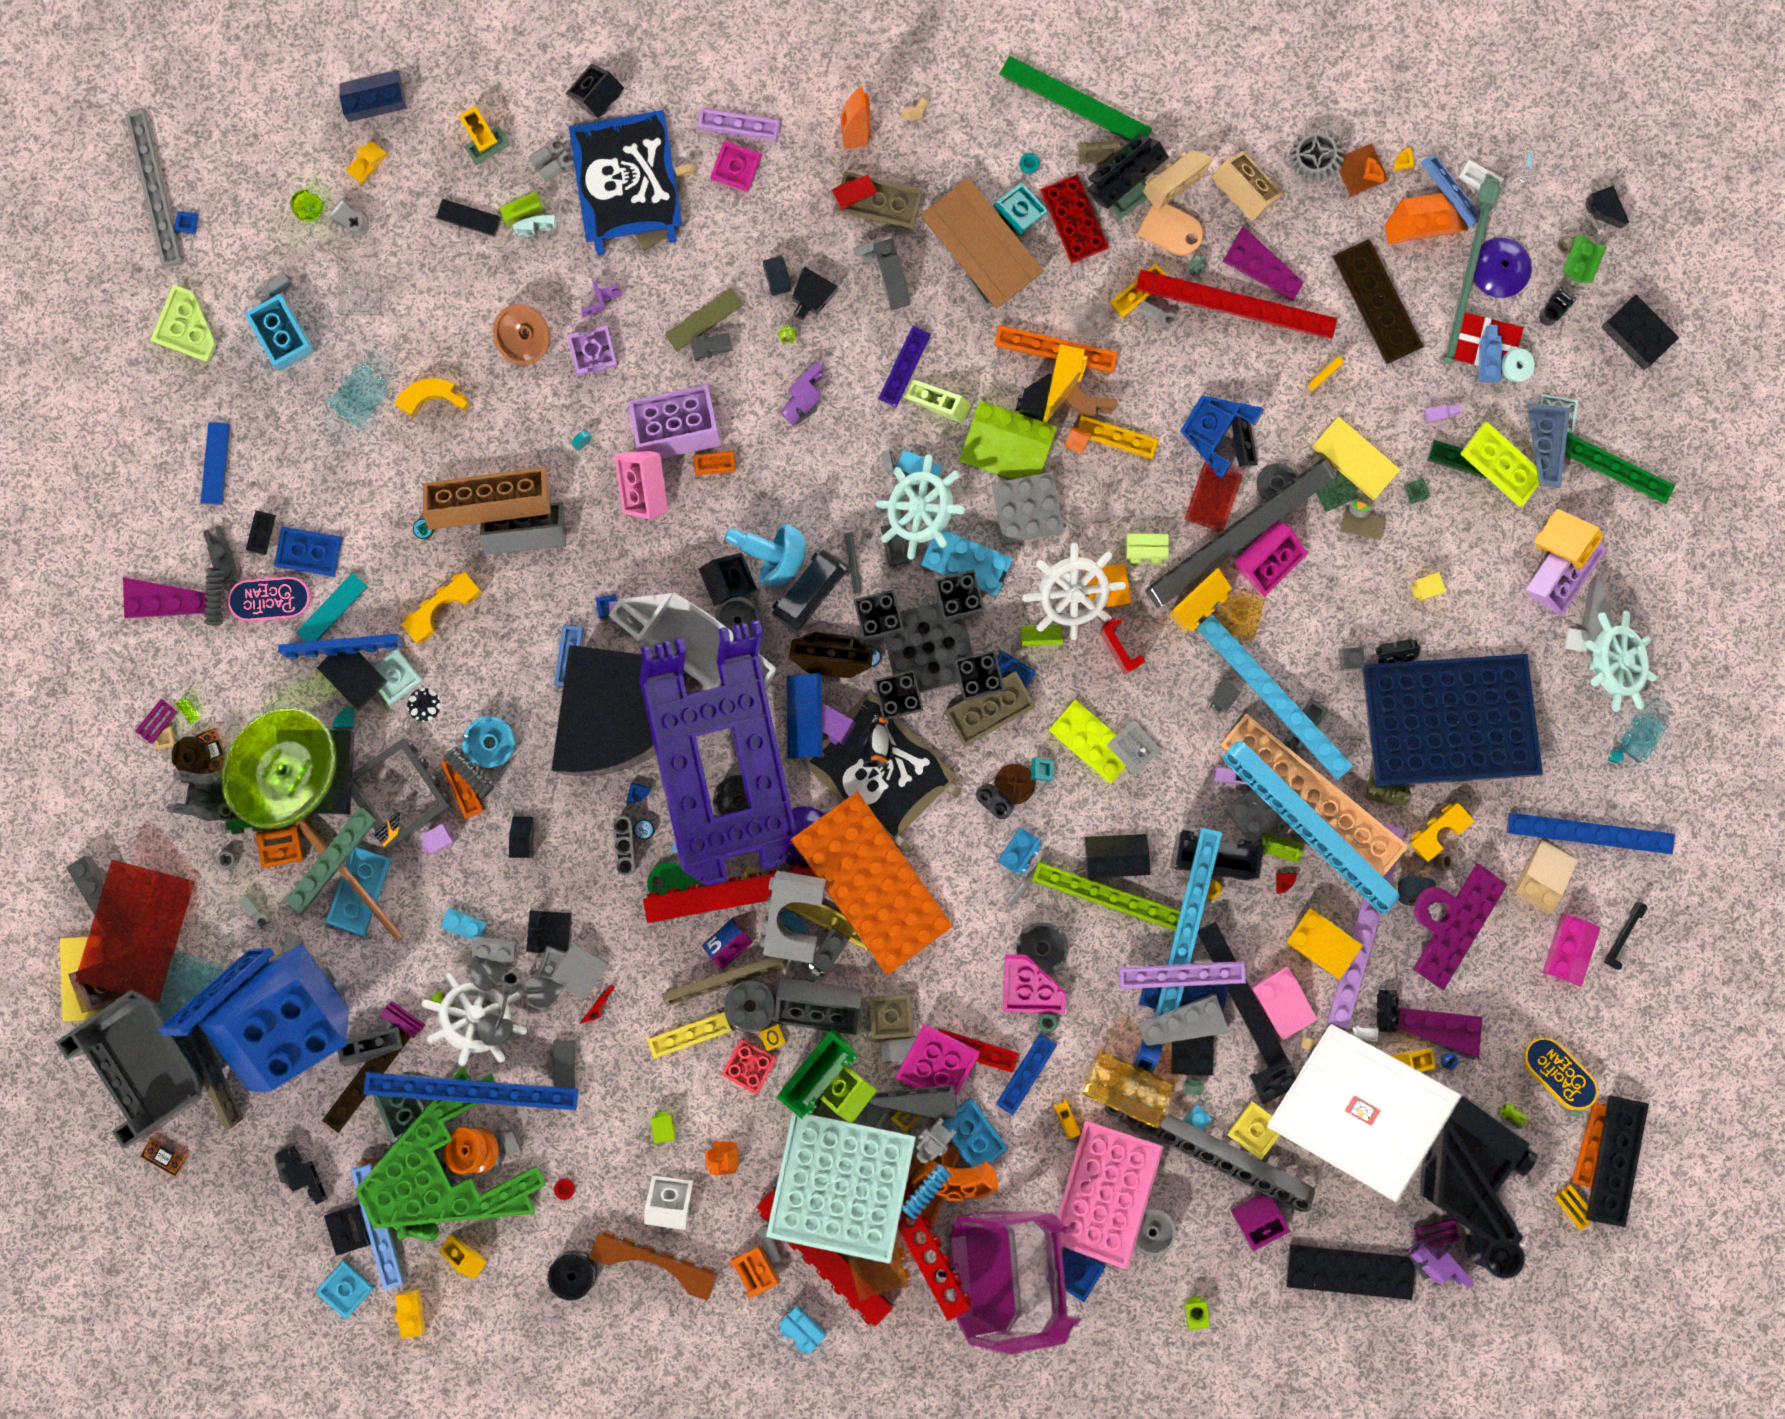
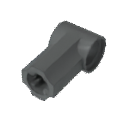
M729 333L712 337L699 336L690 340L695 361H700L701 358L705 357L710 359L713 355L733 351Z

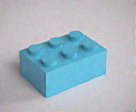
M281 294L244 313L271 363L279 371L315 352L287 300Z

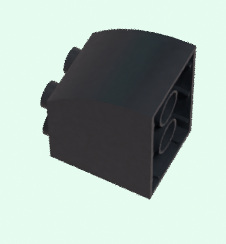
M569 645L551 771L569 776L606 775L634 767L656 755L640 684L642 654ZM683 673L682 675L684 679V684L686 686V674Z

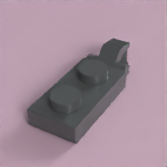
M832 927L816 952L813 963H810L808 966L812 971L806 980L815 982L819 975L824 978L850 938Z

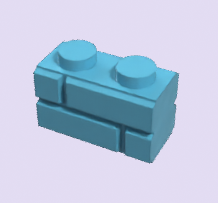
M798 1304L779 1322L781 1327L779 1331L786 1338L791 1337L796 1342L794 1344L795 1347L802 1353L806 1351L810 1354L827 1336V1333Z

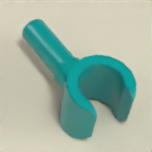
M1628 737L1624 738L1618 751H1610L1611 758L1609 757L1608 761L1618 763L1623 759L1624 749L1630 740Z

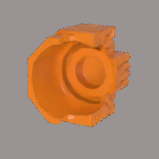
M713 1142V1149L705 1151V1170H709L710 1175L736 1173V1169L739 1168L737 1142Z

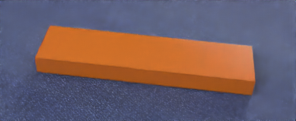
M1594 1102L1591 1106L1572 1183L1589 1188L1592 1187L1607 1105Z

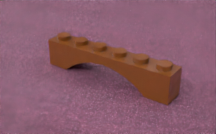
M607 1230L597 1234L589 1259L608 1266L629 1260L653 1263L674 1275L689 1295L708 1301L717 1277V1273H714L713 1268L705 1265L702 1268L694 1266L695 1262L685 1258L682 1261L674 1259L675 1255L666 1251L660 1254L655 1252V1248L650 1245L643 1244V1247L635 1245L636 1241L624 1237L623 1240L615 1238L616 1234Z

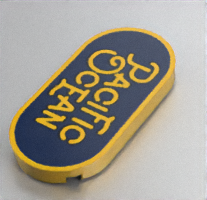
M1539 1038L1532 1041L1526 1047L1524 1052L1526 1069L1563 1107L1569 1110L1583 1111L1594 1104L1598 1096V1087L1594 1078L1558 1042L1549 1038Z

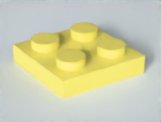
M1253 1101L1248 1104L1227 1133L1228 1136L1260 1160L1263 1159L1280 1136V1134L1268 1128L1273 1116Z

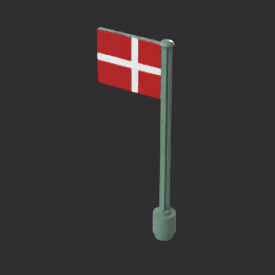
M1484 179L1480 186L1476 204L1480 206L1481 210L1446 354L1443 357L1446 363L1457 361L1479 367V341H1481L1482 335L1486 336V326L1497 325V336H1501V363L1508 351L1519 349L1524 327L1465 312L1489 211L1497 207L1501 191L1500 181L1495 179Z

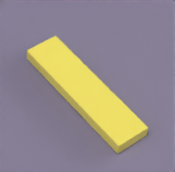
M724 1011L647 1039L653 1059L731 1032L732 1028Z

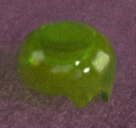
M307 189L295 192L290 202L293 214L301 221L314 222L323 213L324 205L317 194H313ZM309 206H313L316 209L305 212V209Z

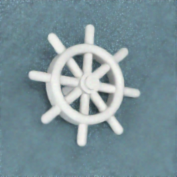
M1072 543L1070 545V558L1059 561L1052 567L1042 560L1036 562V566L1045 573L1040 583L1039 592L1024 594L1022 599L1024 602L1040 600L1047 615L1037 625L1038 631L1042 632L1054 620L1059 624L1070 626V637L1072 640H1077L1078 625L1084 624L1096 616H1099L1105 622L1112 619L1103 610L1108 601L1109 591L1123 590L1126 588V583H1109L1102 570L1112 558L1111 552H1106L1095 563L1090 559L1079 557L1078 544ZM1078 569L1087 570L1088 572L1078 581ZM1096 575L1098 585L1086 586ZM1055 582L1062 587L1060 590L1051 591ZM1097 593L1094 601L1090 600L1086 594ZM1062 598L1054 608L1051 606L1050 599ZM1081 602L1087 608L1078 612V603ZM1070 603V613H1062L1061 611Z
M446 973L445 980L452 990L445 996L442 1003L430 1000H423L421 1003L424 1008L438 1011L440 1030L429 1035L427 1041L434 1043L445 1038L451 1045L460 1049L461 1053L458 1061L460 1066L467 1064L470 1052L480 1053L491 1050L498 1062H503L505 1056L498 1045L487 1046L482 1040H473L478 1022L483 1016L497 1010L500 1015L504 997L494 988L484 991L477 988L474 983L459 985L451 973ZM516 992L515 994L508 995L504 1019L511 1020L508 1005L519 1000L521 993ZM467 995H476L473 1006L466 997ZM484 998L493 1003L482 1008ZM458 999L465 1010L450 1005ZM448 1014L463 1019L450 1024ZM513 1024L514 1033L521 1035L527 1033L526 1027ZM462 1029V1033L465 1036V1038L459 1035L456 1031Z

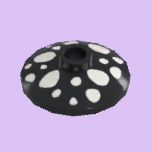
M417 689L408 698V712L417 721H430L440 711V698L431 689ZM425 700L426 706L421 708L420 702Z

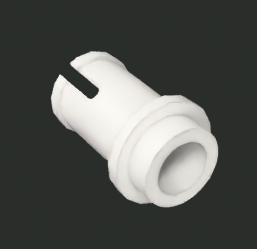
M1356 1025L1351 1028L1350 1034L1360 1040L1377 1042L1378 1029L1360 1028Z

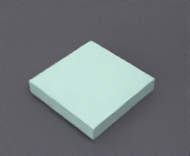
M399 648L374 666L388 681L379 690V693L389 706L423 682Z

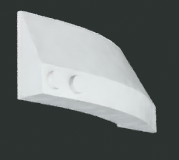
M676 593L619 599L609 616L635 639L642 641L652 649H654V645L657 643H661L663 647V642L669 641L672 647V654L675 655L674 640L683 638L686 648L683 670L708 689L722 686L717 666V655L720 644L719 629L725 627L723 624ZM729 630L730 640L733 641V633ZM759 654L765 689H767L777 668Z

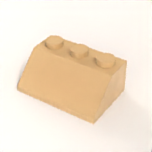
M1195 150L1190 151L1188 154L1184 152L1176 159V163L1166 165L1161 170V174L1151 176L1145 182L1146 186L1143 193L1159 210L1200 180L1206 174L1213 159Z
M1244 151L1226 160L1211 176L1216 186L1222 189L1229 196L1230 201L1236 204L1242 210L1244 216L1251 219V221L1260 217L1284 195Z

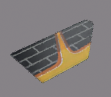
M396 812L373 833L384 847L398 835L400 812Z

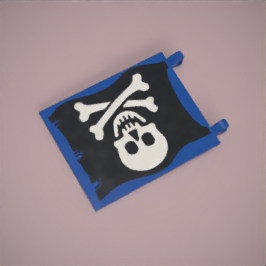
M664 110L569 126L586 242H594L597 255L605 254L603 240L666 229L669 243L677 242L675 227L682 226Z

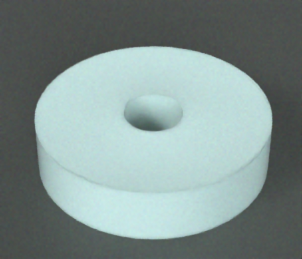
M1520 348L1508 351L1501 363L1504 376L1512 382L1527 380L1533 374L1535 362L1530 352Z

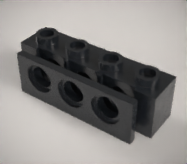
M1138 134L1087 177L1089 181L1093 182L1087 189L1098 205L1108 209L1168 159L1169 156L1160 141Z

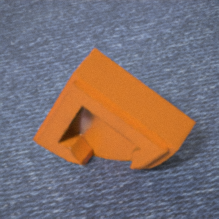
M1368 157L1363 179L1383 183L1384 172L1376 160Z

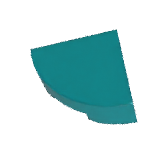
M354 707L341 711L334 719L332 728H354Z

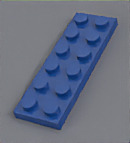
M271 948L247 950L158 1028L162 1036H185L192 1032L193 1026L196 1023L205 1020L213 1008L221 1006L228 995H232L240 989L239 985L253 978L256 970L266 966L270 962L269 959L275 955Z

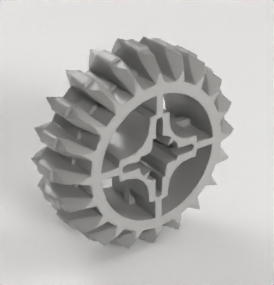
M1314 128L1312 134L1306 130V137L1299 134V141L1293 142L1294 148L1290 149V154L1292 155L1289 157V161L1293 162L1291 168L1296 169V176L1302 174L1301 179L1303 181L1309 177V183L1317 179L1319 184L1321 183V178L1328 181L1329 174L1335 177V170H1341L1340 164L1344 163L1342 156L1345 155V150L1342 149L1343 143L1338 142L1339 137H1332L1333 132L1331 131L1325 134L1324 128L1321 129L1320 133H1317V129ZM1319 143L1328 145L1332 150L1321 147ZM1310 144H1313L1310 150L1301 153L1305 147H1307ZM1315 149L1318 150V154H1319V156H1320V157L1318 158V163L1316 162V158H1315V155H1314V154H1316V150H1315ZM1329 159H1332V161L1327 166L1321 168V165L1324 162L1329 161ZM1302 162L1312 164L1315 169L1305 166Z

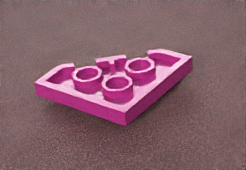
M1005 954L1003 1012L1065 1013L1066 991L1027 955Z

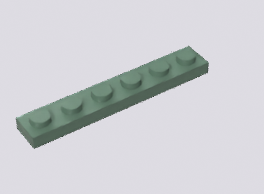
M364 808L357 809L285 900L299 914H303L377 822Z

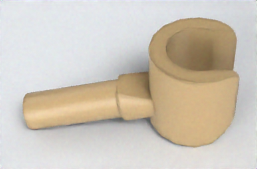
M1305 1037L1302 1038L1300 1047L1311 1051L1312 1046H1317L1319 1041L1310 1038L1306 1039Z

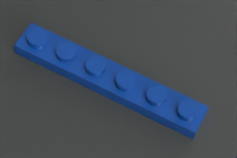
M396 633L279 644L278 653L285 656L286 659L294 660L298 659V656L315 658L318 657V654L336 656L338 652L356 654L360 650H365L366 652L378 651L377 649L381 648L397 650V647L404 646V638Z

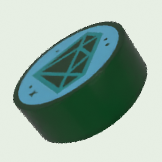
M419 519L413 525V533L419 539H429L434 533V529L428 530L425 519Z

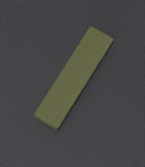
M729 289L667 332L665 336L676 352L688 345L691 339L701 336L741 308L743 304L733 290Z

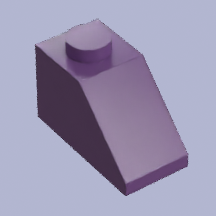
M822 703V730L827 736L826 740L834 745H837V743L844 745L856 725L855 722Z

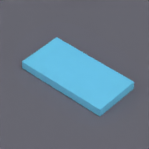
M357 846L348 857L345 866L377 904L392 858ZM341 876L325 924L365 937L373 912L360 896L351 889L350 883Z

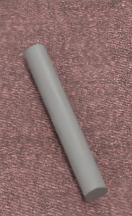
M1045 855L1040 862L1048 865L1052 859ZM1035 868L1007 899L1006 903L1011 907L1033 883L1031 879Z

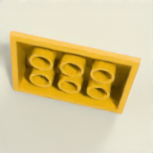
M1060 344L1043 422L1047 423L1073 391L1076 383L1081 382L1088 357L1084 356L1085 349Z

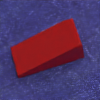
M868 174L831 189L832 195L841 211L877 193Z

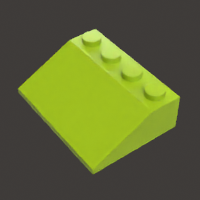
M980 400L959 462L1011 480L1041 474L1057 427Z

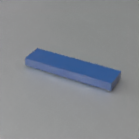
M208 422L200 502L203 504H223L230 424Z
M1042 1034L1038 1035L996 1102L997 1106L1012 1115L1015 1114L1057 1047L1056 1043Z

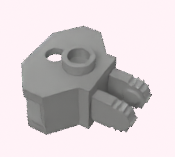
M941 1118L929 1130L925 1129L918 1137L920 1140L914 1148L918 1151L917 1158L922 1163L933 1161L937 1155L942 1157L949 1148L946 1145L956 1133L954 1129L949 1132L942 1126L943 1120Z

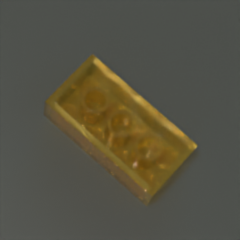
M1099 1050L1090 1064L1082 1094L1158 1129L1168 1115L1176 1084L1105 1051Z

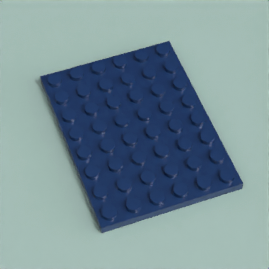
M1528 654L1365 664L1362 673L1375 787L1543 775Z

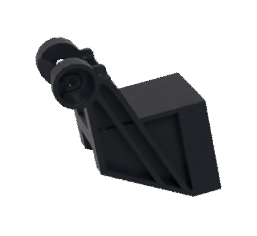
M1461 1096L1422 1160L1420 1195L1470 1230L1465 1241V1250L1468 1257L1475 1264L1485 1267L1492 1275L1500 1279H1510L1517 1276L1525 1264V1253L1519 1245L1523 1235L1519 1232L1516 1223L1497 1196V1192L1524 1155L1530 1143L1467 1098Z

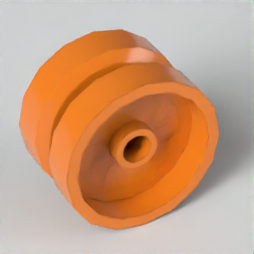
M462 1127L455 1129L449 1134L452 1141L444 1145V1160L448 1168L454 1173L482 1174L494 1166L499 1152L498 1142L494 1134L488 1129L482 1127Z

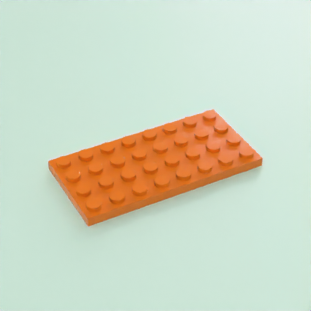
M858 791L790 839L815 876L826 879L825 890L885 975L892 973L953 927Z

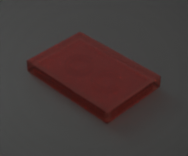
M1204 462L1184 520L1222 533L1243 475L1228 470L1222 479L1218 477L1207 462Z

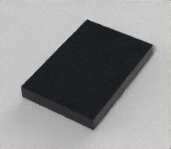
M359 651L356 654L338 652L336 656H328L317 667L358 711L388 682Z

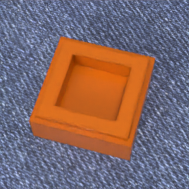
M1072 427L1064 447L1083 454L1091 434Z

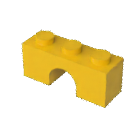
M1448 803L1440 810L1442 814L1438 818L1433 816L1425 823L1427 827L1422 832L1417 830L1410 836L1411 841L1408 845L1423 862H1429L1444 849L1437 840V834L1441 828L1446 827L1454 835H1460L1475 822L1459 803Z

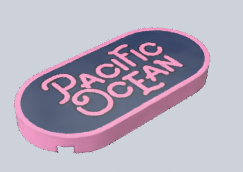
M294 577L244 580L237 583L228 595L230 611L235 617L243 621L296 618L306 611L311 602L309 588L304 582Z

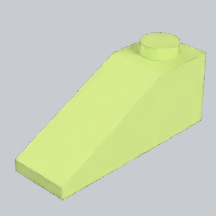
M912 380L904 398L962 424L972 406L960 395L916 380Z

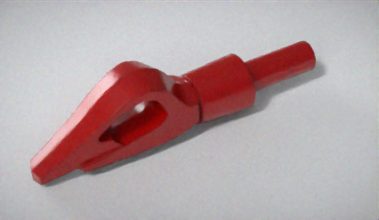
M610 985L604 994H600L595 1004L584 1016V1019L579 1022L580 1024L597 1020L602 1016L601 1007L607 1002V997L614 990L615 987L613 985ZM597 1011L598 1015L594 1018H590L591 1014Z

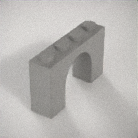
M777 871L775 877L770 878L769 890H772L771 897L768 896L766 909L770 910L769 916H765L763 928L767 929L766 935H762L761 947L764 948L763 955L813 963L818 937L788 930L781 922L779 912L782 907L792 902L821 906L826 879Z

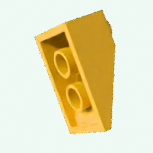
M1309 908L1286 942L1288 946L1338 980L1342 978L1363 947V945L1311 908Z

